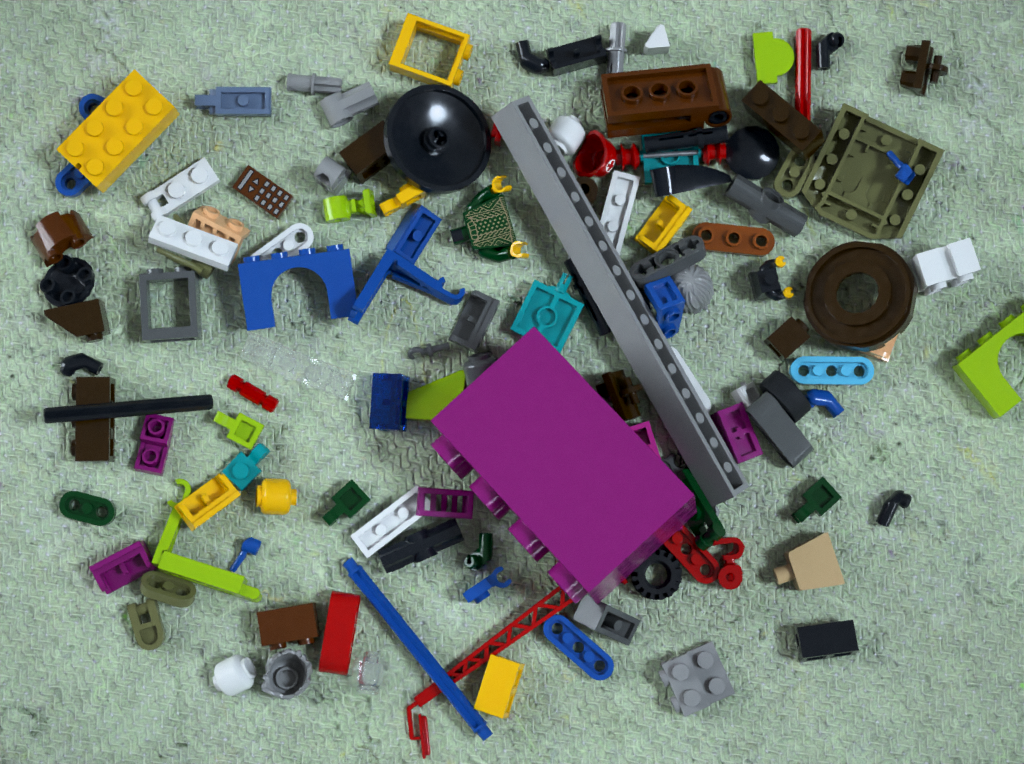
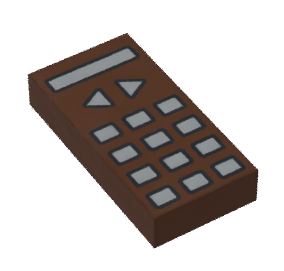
M249 165L232 187L276 219L281 217L294 198L287 191Z

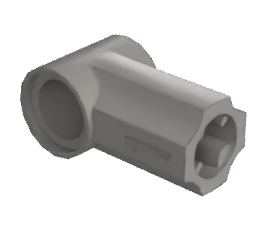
M366 82L345 93H333L322 99L320 105L331 128H337L350 122L354 118L353 116L379 105L372 86L369 82Z

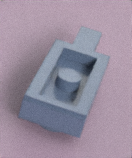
M216 87V89H209V95H195L196 109L209 110L210 115L272 117L271 87Z

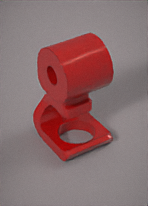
M724 537L718 541L714 540L712 546L733 543V550L725 555H721L724 564L720 567L716 581L721 587L732 590L740 586L742 582V569L735 563V559H739L742 556L745 546L739 538Z

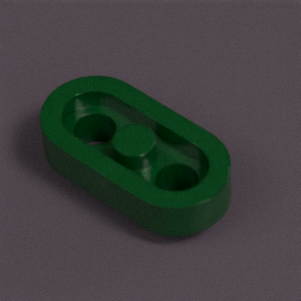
M69 491L61 497L59 502L61 513L73 520L97 526H106L112 523L116 517L114 503L106 498L79 491ZM74 500H78L80 503V507L76 511L71 506ZM101 507H105L107 510L105 517H100L98 514V510Z

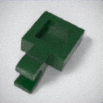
M820 477L801 495L806 502L792 513L791 516L798 524L802 523L814 511L820 517L842 497L824 477Z
M351 479L331 498L336 505L322 518L331 527L344 513L351 519L371 499Z

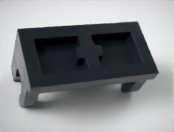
M598 34L584 40L547 48L546 54L553 77L606 63L607 54L605 48L602 47L601 35Z
M853 620L797 627L796 629L797 634L795 636L799 662L855 655L859 651Z

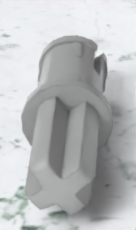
M613 22L610 25L609 47L606 48V52H608L606 74L623 72L624 55L627 53V49H625L626 24L623 22Z
M288 73L287 91L311 92V95H315V93L333 94L342 91V79L317 76L316 73H313L312 76Z

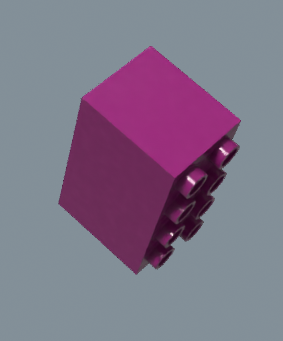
M535 327L530 329L431 420L441 433V436L431 444L434 450L461 480L472 470L476 472L479 478L469 488L499 521L511 510L518 520L508 530L536 562L548 552L556 559L557 563L547 573L575 604L588 594L598 605L697 513L695 495Z

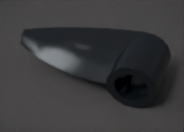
M672 165L650 170L655 197L732 182L730 175L700 165Z

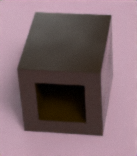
M791 316L764 340V343L783 362L810 338V335L807 333L809 329L799 318L795 320Z

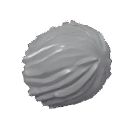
M694 264L671 276L685 299V313L690 312L695 315L703 309L708 310V305H710V300L714 295L712 279L703 267Z
M289 648L282 652H277L270 659H267L266 673L262 677L264 679L263 685H261L262 691L282 700H289L294 698L295 695L299 696L310 685L313 672L312 664L307 660L306 655H302L301 650L294 651Z

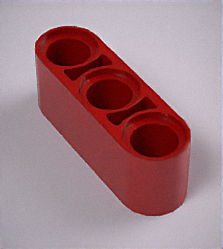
M332 591L319 662V672L347 676L361 595Z

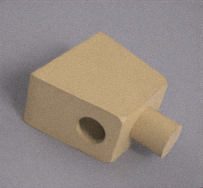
M828 532L818 534L786 551L784 556L787 564L773 569L778 585L793 580L795 589L798 591L845 584Z

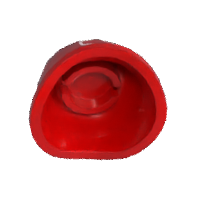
M597 130L590 131L574 158V173L580 177L605 176L612 170L616 162L615 146L601 132Z

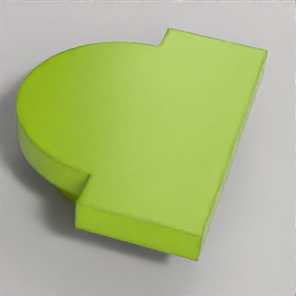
M773 32L753 33L757 83L761 80L766 85L777 84V77L786 74L794 63L793 49L786 41L773 38Z

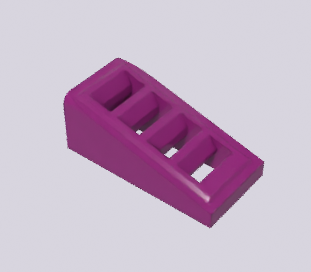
M418 487L416 516L472 519L474 492ZM426 494H431L430 511L425 510ZM437 495H441L440 511H436ZM447 496H452L451 512H446ZM458 496L462 497L461 513L457 512Z

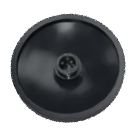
M428 84L413 88L395 102L385 120L383 138L390 163L406 182L422 191L433 194H449L460 191L474 182L488 164L491 153V134L488 123L479 107L468 96L454 88L438 84Z

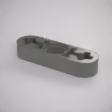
M696 235L688 236L634 263L630 267L629 273L638 288H645V284L672 276L703 260L707 253L704 241ZM666 259H675L669 265L661 264Z

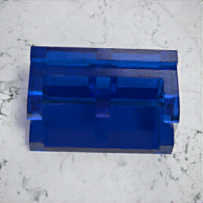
M373 373L369 429L406 432L409 376L404 374Z

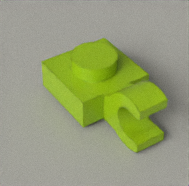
M220 411L216 413L213 419L218 424L230 429L227 438L250 450L255 446L265 425L240 412L236 420Z

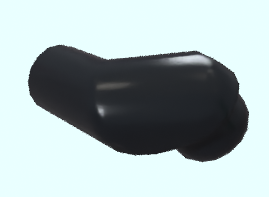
M831 32L817 43V70L830 69V55L841 47L845 41L841 33Z
M528 40L519 41L515 44L520 65L523 69L537 75L546 73L549 70V61L546 58L532 54Z
M84 353L65 357L60 363V372L67 377L72 376L76 370L82 368L98 375L103 368L102 362Z
M903 490L895 491L884 502L876 522L889 527L898 506L904 509L907 508L911 502V496L905 494Z

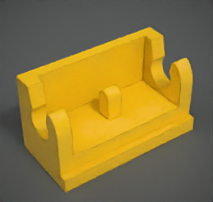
M672 195L665 196L652 216L636 235L634 241L652 254L666 248L693 209Z
M219 473L176 504L174 508L190 530L194 531L236 500L241 494L224 474L221 475Z
M491 654L473 709L502 719L508 718L525 664Z

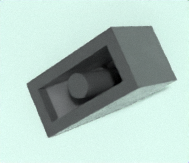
M587 594L581 599L572 618L584 626L628 646L640 624V620L608 604L600 602L597 605Z

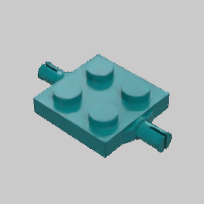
M563 272L556 287L547 286L534 280L510 330L524 336L530 329L535 327L561 353L585 305L573 299L566 292L574 277L569 275L565 284H563L568 275Z

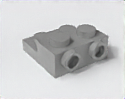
M712 641L660 663L663 670L658 671L664 686L670 685L674 696L670 697L674 710L676 713L682 712L684 717L735 694Z

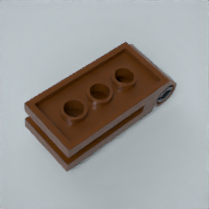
M710 63L601 74L602 89H600V97L607 138L694 130L700 126L704 129V121L710 127H719L726 125L732 119L723 72L719 68L711 67Z

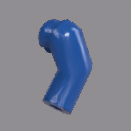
M811 389L805 395L811 408L815 405L824 406L833 418L844 411V408L832 393L827 390Z

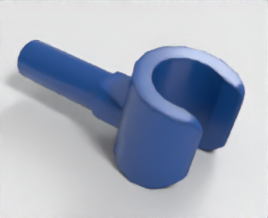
M891 150L888 151L886 156L900 169L895 177L905 185H909L915 177V172L909 165L901 162Z
M252 537L245 540L238 557L229 569L236 572L246 558L247 553L256 556L261 546V541Z

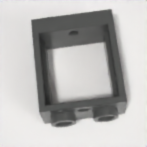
M186 266L175 267L174 272H163L161 268L147 269V274H139L142 341L146 343L202 340L199 274L194 270L191 271V268ZM188 280L190 326L152 329L149 283Z

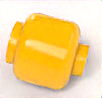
M265 478L261 485L256 486L255 504L256 507H260L263 514L286 515L290 511L291 505L296 506L297 490L291 489V483L288 479Z

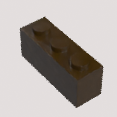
M761 80L741 100L746 112L805 161L825 142L821 129Z
M76 377V384L72 385V399L76 401V405L115 402V379L111 377ZM115 418L71 421L72 428H75V439L71 441V454L75 456V461L114 462Z

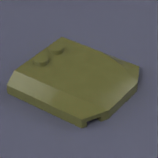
M843 103L800 192L819 216L865 238L901 239L945 150L920 138L916 139L869 117L867 113ZM891 150L901 162L909 165L915 172V177L909 185H905L895 177L900 169L886 156L888 151Z

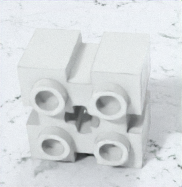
M970 238L916 254L906 262L915 278L917 293L924 292L925 296L942 291L941 289L948 287L947 284L949 283L952 288L968 283L969 280L974 279L973 273L981 270Z

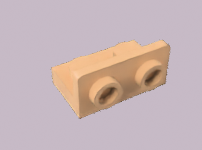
M201 206L193 211L188 226L237 243L238 248L231 264L234 263L243 240L250 233V230L244 227L241 221L233 218L229 219L221 215L218 209L211 206Z

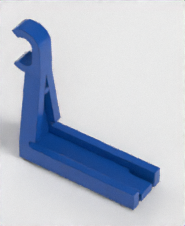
M387 249L354 302L348 320L358 325L389 274L392 275L391 279L431 294L450 305H457L462 301L465 288L460 289L456 295L443 289L444 277L437 281L399 254Z

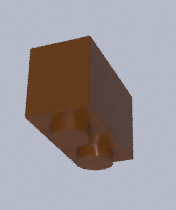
M316 602L257 612L262 646L269 645L270 650L286 648V642L297 640L298 646L315 643L314 637L321 636Z

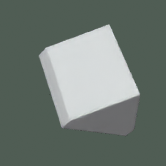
M658 25L644 45V54L668 53L670 45L664 25Z
M753 381L731 392L735 403L743 402L745 409L761 396Z

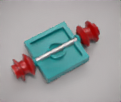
M691 130L641 135L642 151H640V154L639 148L634 143H632L630 149H624L623 145L620 144V149L616 150L615 165L621 166V171L624 170L625 166L631 165L635 171L639 163L643 162L644 185L653 184L650 172L652 169L672 165H699V158L701 157L706 166L709 165L711 160H716L721 165V160L726 159V144L706 145L704 149L691 147L646 154L644 136H656Z

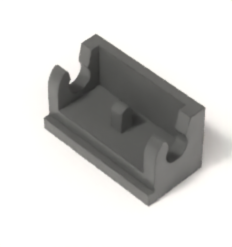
M472 290L448 340L476 353L495 316L500 301L480 291Z

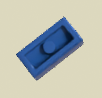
M413 203L385 249H389L415 264L442 219L424 206Z

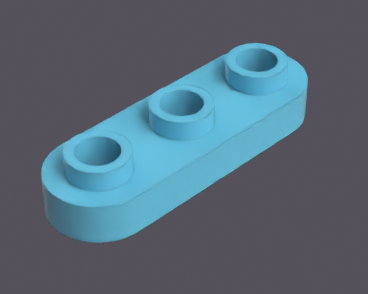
M802 356L791 363L789 374L791 379L800 385H864L873 378L874 366L865 357ZM800 366L807 368L808 373L806 376L799 374L798 369ZM831 366L835 369L834 376L827 375V367ZM855 367H860L863 370L861 377L854 374Z

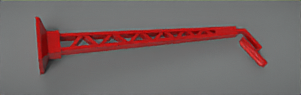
M624 579L621 583L626 584L628 580ZM558 586L450 669L447 674L449 676H456L453 682H458L487 662L491 654L497 655L573 601L571 599L565 601V592ZM561 590L560 605L545 603ZM538 607L554 609L536 621ZM533 612L531 625L519 623ZM513 627L525 629L511 639ZM508 631L506 642L495 641ZM489 645L500 646L489 654ZM484 650V658L475 657ZM468 661L477 662L468 668ZM463 666V671H462V673H461V672H455L456 670H458L460 667ZM432 683L414 697L415 702L407 707L409 738L411 740L421 739L423 759L431 753L427 717L422 716L421 713L418 715L420 736L414 737L411 709L417 705L419 707L423 706L442 693L435 683Z

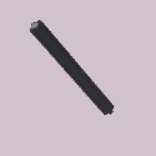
M207 394L50 407L44 409L43 416L44 422L48 424L210 410L213 408L212 395Z

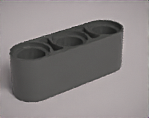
M767 391L745 409L749 418L791 468H794L814 450L813 446L782 406Z

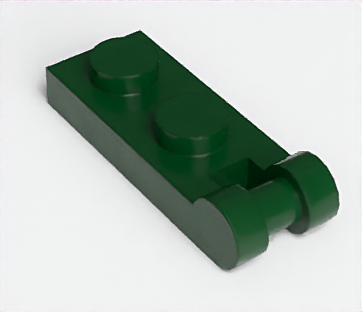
M687 468L681 470L676 476L695 495L697 513L687 523L695 535V544L699 549L705 551L713 545L714 540L718 541L725 536L726 532L690 469Z

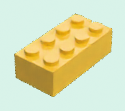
M134 69L56 150L95 187L104 193L180 114L163 95Z

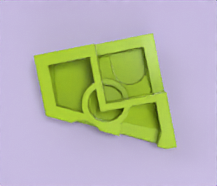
M459 370L409 391L406 420L431 421L464 390V371Z

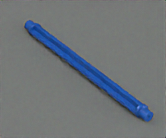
M352 557L343 564V567L349 573L348 576L470 726L474 734L477 733L485 741L493 734L486 725V720L481 717L476 709H473V705L364 571L363 567L358 565Z

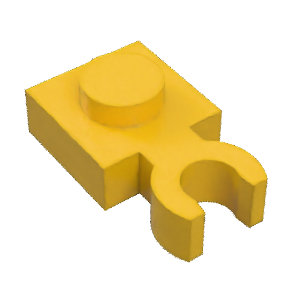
M407 183L399 188L400 192L395 197L384 201L379 206L384 216L388 217L397 210L404 209L426 197V192Z

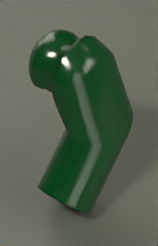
M479 533V548L470 555L468 554L464 559V564L468 569L473 571L480 570L491 561L493 557V533Z

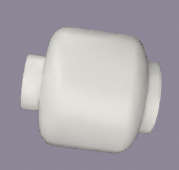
M572 115L558 116L548 128L563 157L573 155L585 139V130L582 127V122Z
M239 654L233 655L215 666L213 684L218 691H222L228 696H235L252 687L257 674L256 668L248 657H243Z

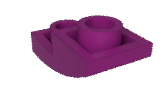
M157 414L146 415L140 435L141 444L134 466L135 471L163 477L173 432L174 418Z

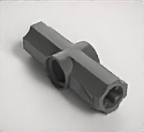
M739 174L733 177L724 194L748 209L750 216L761 224L771 223L793 237L798 236L808 219L806 214L784 202L782 195L770 187L762 189Z

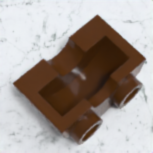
M71 210L70 214L60 215L56 211L45 216L35 225L38 230L34 236H30L46 267L61 261L64 251L68 248L79 249L87 241L94 238L80 214L74 210Z

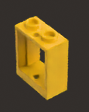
M408 13L389 61L390 71L426 84H438L454 88V85L459 86L464 74L461 66L464 60L469 61L473 50V45L470 44V35ZM417 30L460 45L447 80L404 65Z

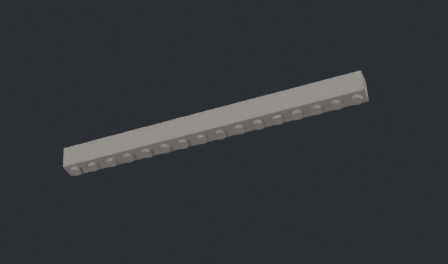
M529 95L510 102L491 118L676 447L712 507L735 497L749 487L745 477Z

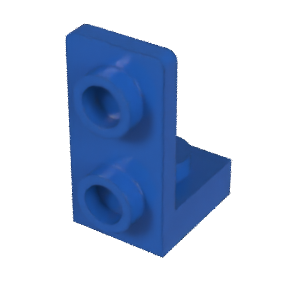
M667 276L645 284L644 288L645 294L657 312L655 320L666 339L673 337L679 332L685 306V299L671 276Z

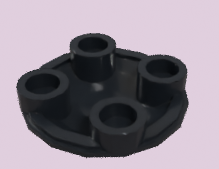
M746 126L738 129L729 138V143L726 145L725 161L729 168L736 175L739 174L753 181H758L768 176L776 168L780 158L779 145L776 138L768 130L759 126Z
M63 255L62 260L55 263L47 271L45 277L40 282V289L44 292L45 298L54 306L61 307L80 303L90 295L95 283V274L92 267L85 260Z

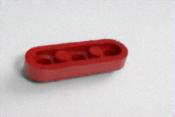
M683 525L682 530L675 532L662 545L697 582L701 584L714 582L720 570L719 563L707 550L703 551L697 547L694 535ZM683 544H688L691 548L690 553L687 555L681 552ZM703 564L707 565L710 569L708 575H702L700 572V567Z

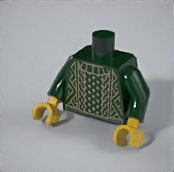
M506 175L495 177L492 180V184L479 191L466 205V211L463 212L465 226L450 230L454 246L470 241L473 254H478L481 258L496 263L515 258L527 259L529 257V254L520 252L521 247L528 245V243L516 240L504 195H499L512 189L511 185L505 187L501 185L502 180L507 177Z

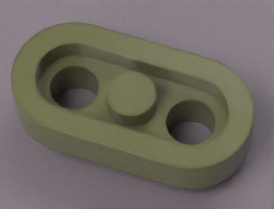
M793 150L789 152L773 182V189L779 192L783 199H792L800 192L815 163L814 154L807 161L803 159V166H797L795 159L803 158ZM789 182L791 189H783L782 183Z
M149 571L141 577L140 591L147 598L181 608L190 606L195 600L196 587L190 581L160 571Z

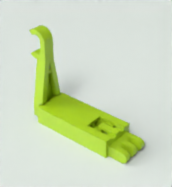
M175 479L178 486L185 487L182 498L184 500L192 494V488L186 480ZM172 500L168 501L167 504L172 508V511L151 563L163 573L255 603L260 602L262 594L257 588L247 585L248 581L245 576L172 553L183 519L174 508L178 503Z

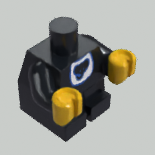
M783 256L765 261L758 271L748 274L754 301L766 298L779 301L793 297L794 293H791L793 289L786 287L782 291L778 281L776 267L783 268L786 262H783L785 259Z

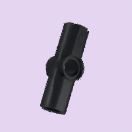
M454 518L429 530L426 528L405 537V540L377 552L386 573H390L413 562L416 564L435 556L439 551L464 541V538Z

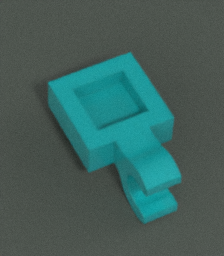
M259 443L249 456L241 451L222 472L241 491H244L262 472L257 465L269 454L270 450L263 443Z

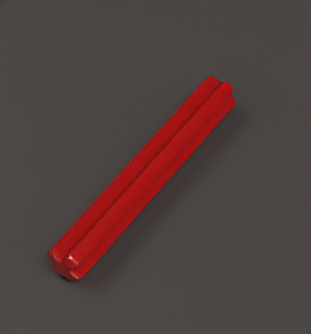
M799 28L796 31L795 109L811 121V29Z

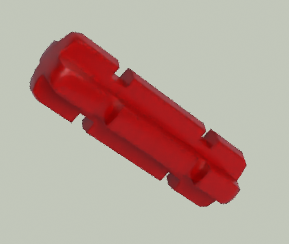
M232 375L228 380L227 387L234 392L238 391L241 396L258 406L261 404L265 410L273 412L278 406V399L271 395L267 396L266 392L247 381L243 382L244 379L239 376Z

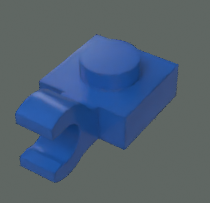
M502 566L497 567L491 575L462 593L467 602L469 603L474 600L478 604L490 596L488 592L490 588L494 586L499 588L509 586L512 582L511 579L503 583L497 580V574L504 568Z

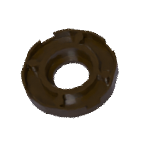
M847 242L825 253L811 269L803 300L804 310L811 326L830 345L845 350L874 351L884 347L885 343L899 333L902 334L910 324L915 308L917 285L913 273L905 260L890 247L880 243ZM862 273L871 276L878 285V297L875 304L862 313L845 311L837 300V291L840 284L853 274Z

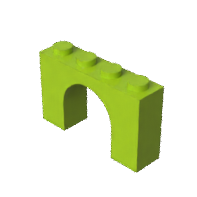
M1024 303L1020 306L1022 312L1015 317L1010 314L998 323L1001 327L994 334L988 331L977 340L979 346L972 351L969 348L965 349L955 357L958 362L952 366L953 370L993 419L1001 417L1022 400L1001 374L998 366V354L1004 342L1010 337H1024Z

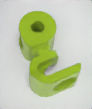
M364 189L362 191L363 199L348 200L347 196L344 195L324 199L323 206L326 223L349 221L352 214L366 215L370 218L377 217L373 191Z

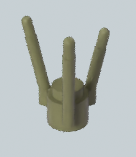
M173 214L172 217L175 221L186 224L177 214ZM160 247L156 249L158 253L164 255L167 259L191 268V270H194L205 279H208L215 269L211 265L194 259L188 261Z

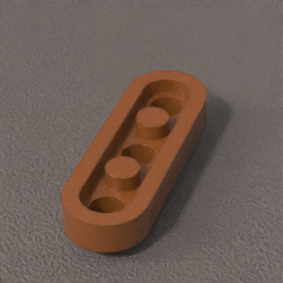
M703 222L698 224L692 232V235L701 237V233L704 231L710 233L711 239L703 240L706 252L764 257L772 251L775 244L773 234L764 228ZM729 235H736L738 237V242L731 243L729 241ZM758 237L765 239L766 244L764 246H759L756 243Z

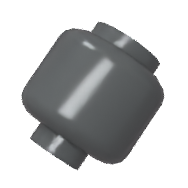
M489 352L468 356V361L463 365L467 387L498 359L490 356Z

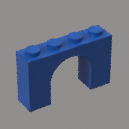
M343 244L326 246L327 252L316 253L315 248L301 249L299 250V255L288 257L287 251L272 253L271 259L261 261L260 255L243 257L244 263L238 264L247 331L276 327L272 287L281 273L296 267L310 269L322 278L327 288L331 319L349 317L353 304L356 301L350 249H344Z

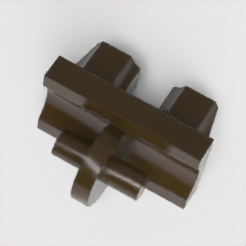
M922 40L921 45H907L905 61L906 63L917 64L916 72L903 70L900 78L901 87L914 90L917 96H925L929 74L931 75L929 83L937 84L939 76H946L948 73V67L941 65L942 56L935 55L932 63L934 48L930 46L931 41Z
M623 370L603 374V380L595 386L598 394L602 398L610 396L613 403L610 407L624 421L640 417L641 414L637 406L640 401L636 393L643 390L642 385L637 384L633 386L631 378L626 377Z

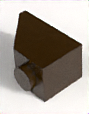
M100 299L44 310V315L76 337L86 340L87 343L104 340V335L111 334L105 303Z

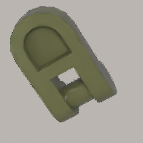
M149 598L142 604L135 602L127 605L138 645L145 650H155L161 647L166 636L158 602ZM149 613L151 621L142 624L141 615Z

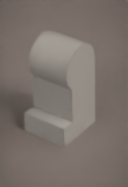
M328 156L322 160L314 173L316 183L335 196L339 194L352 176L351 171Z

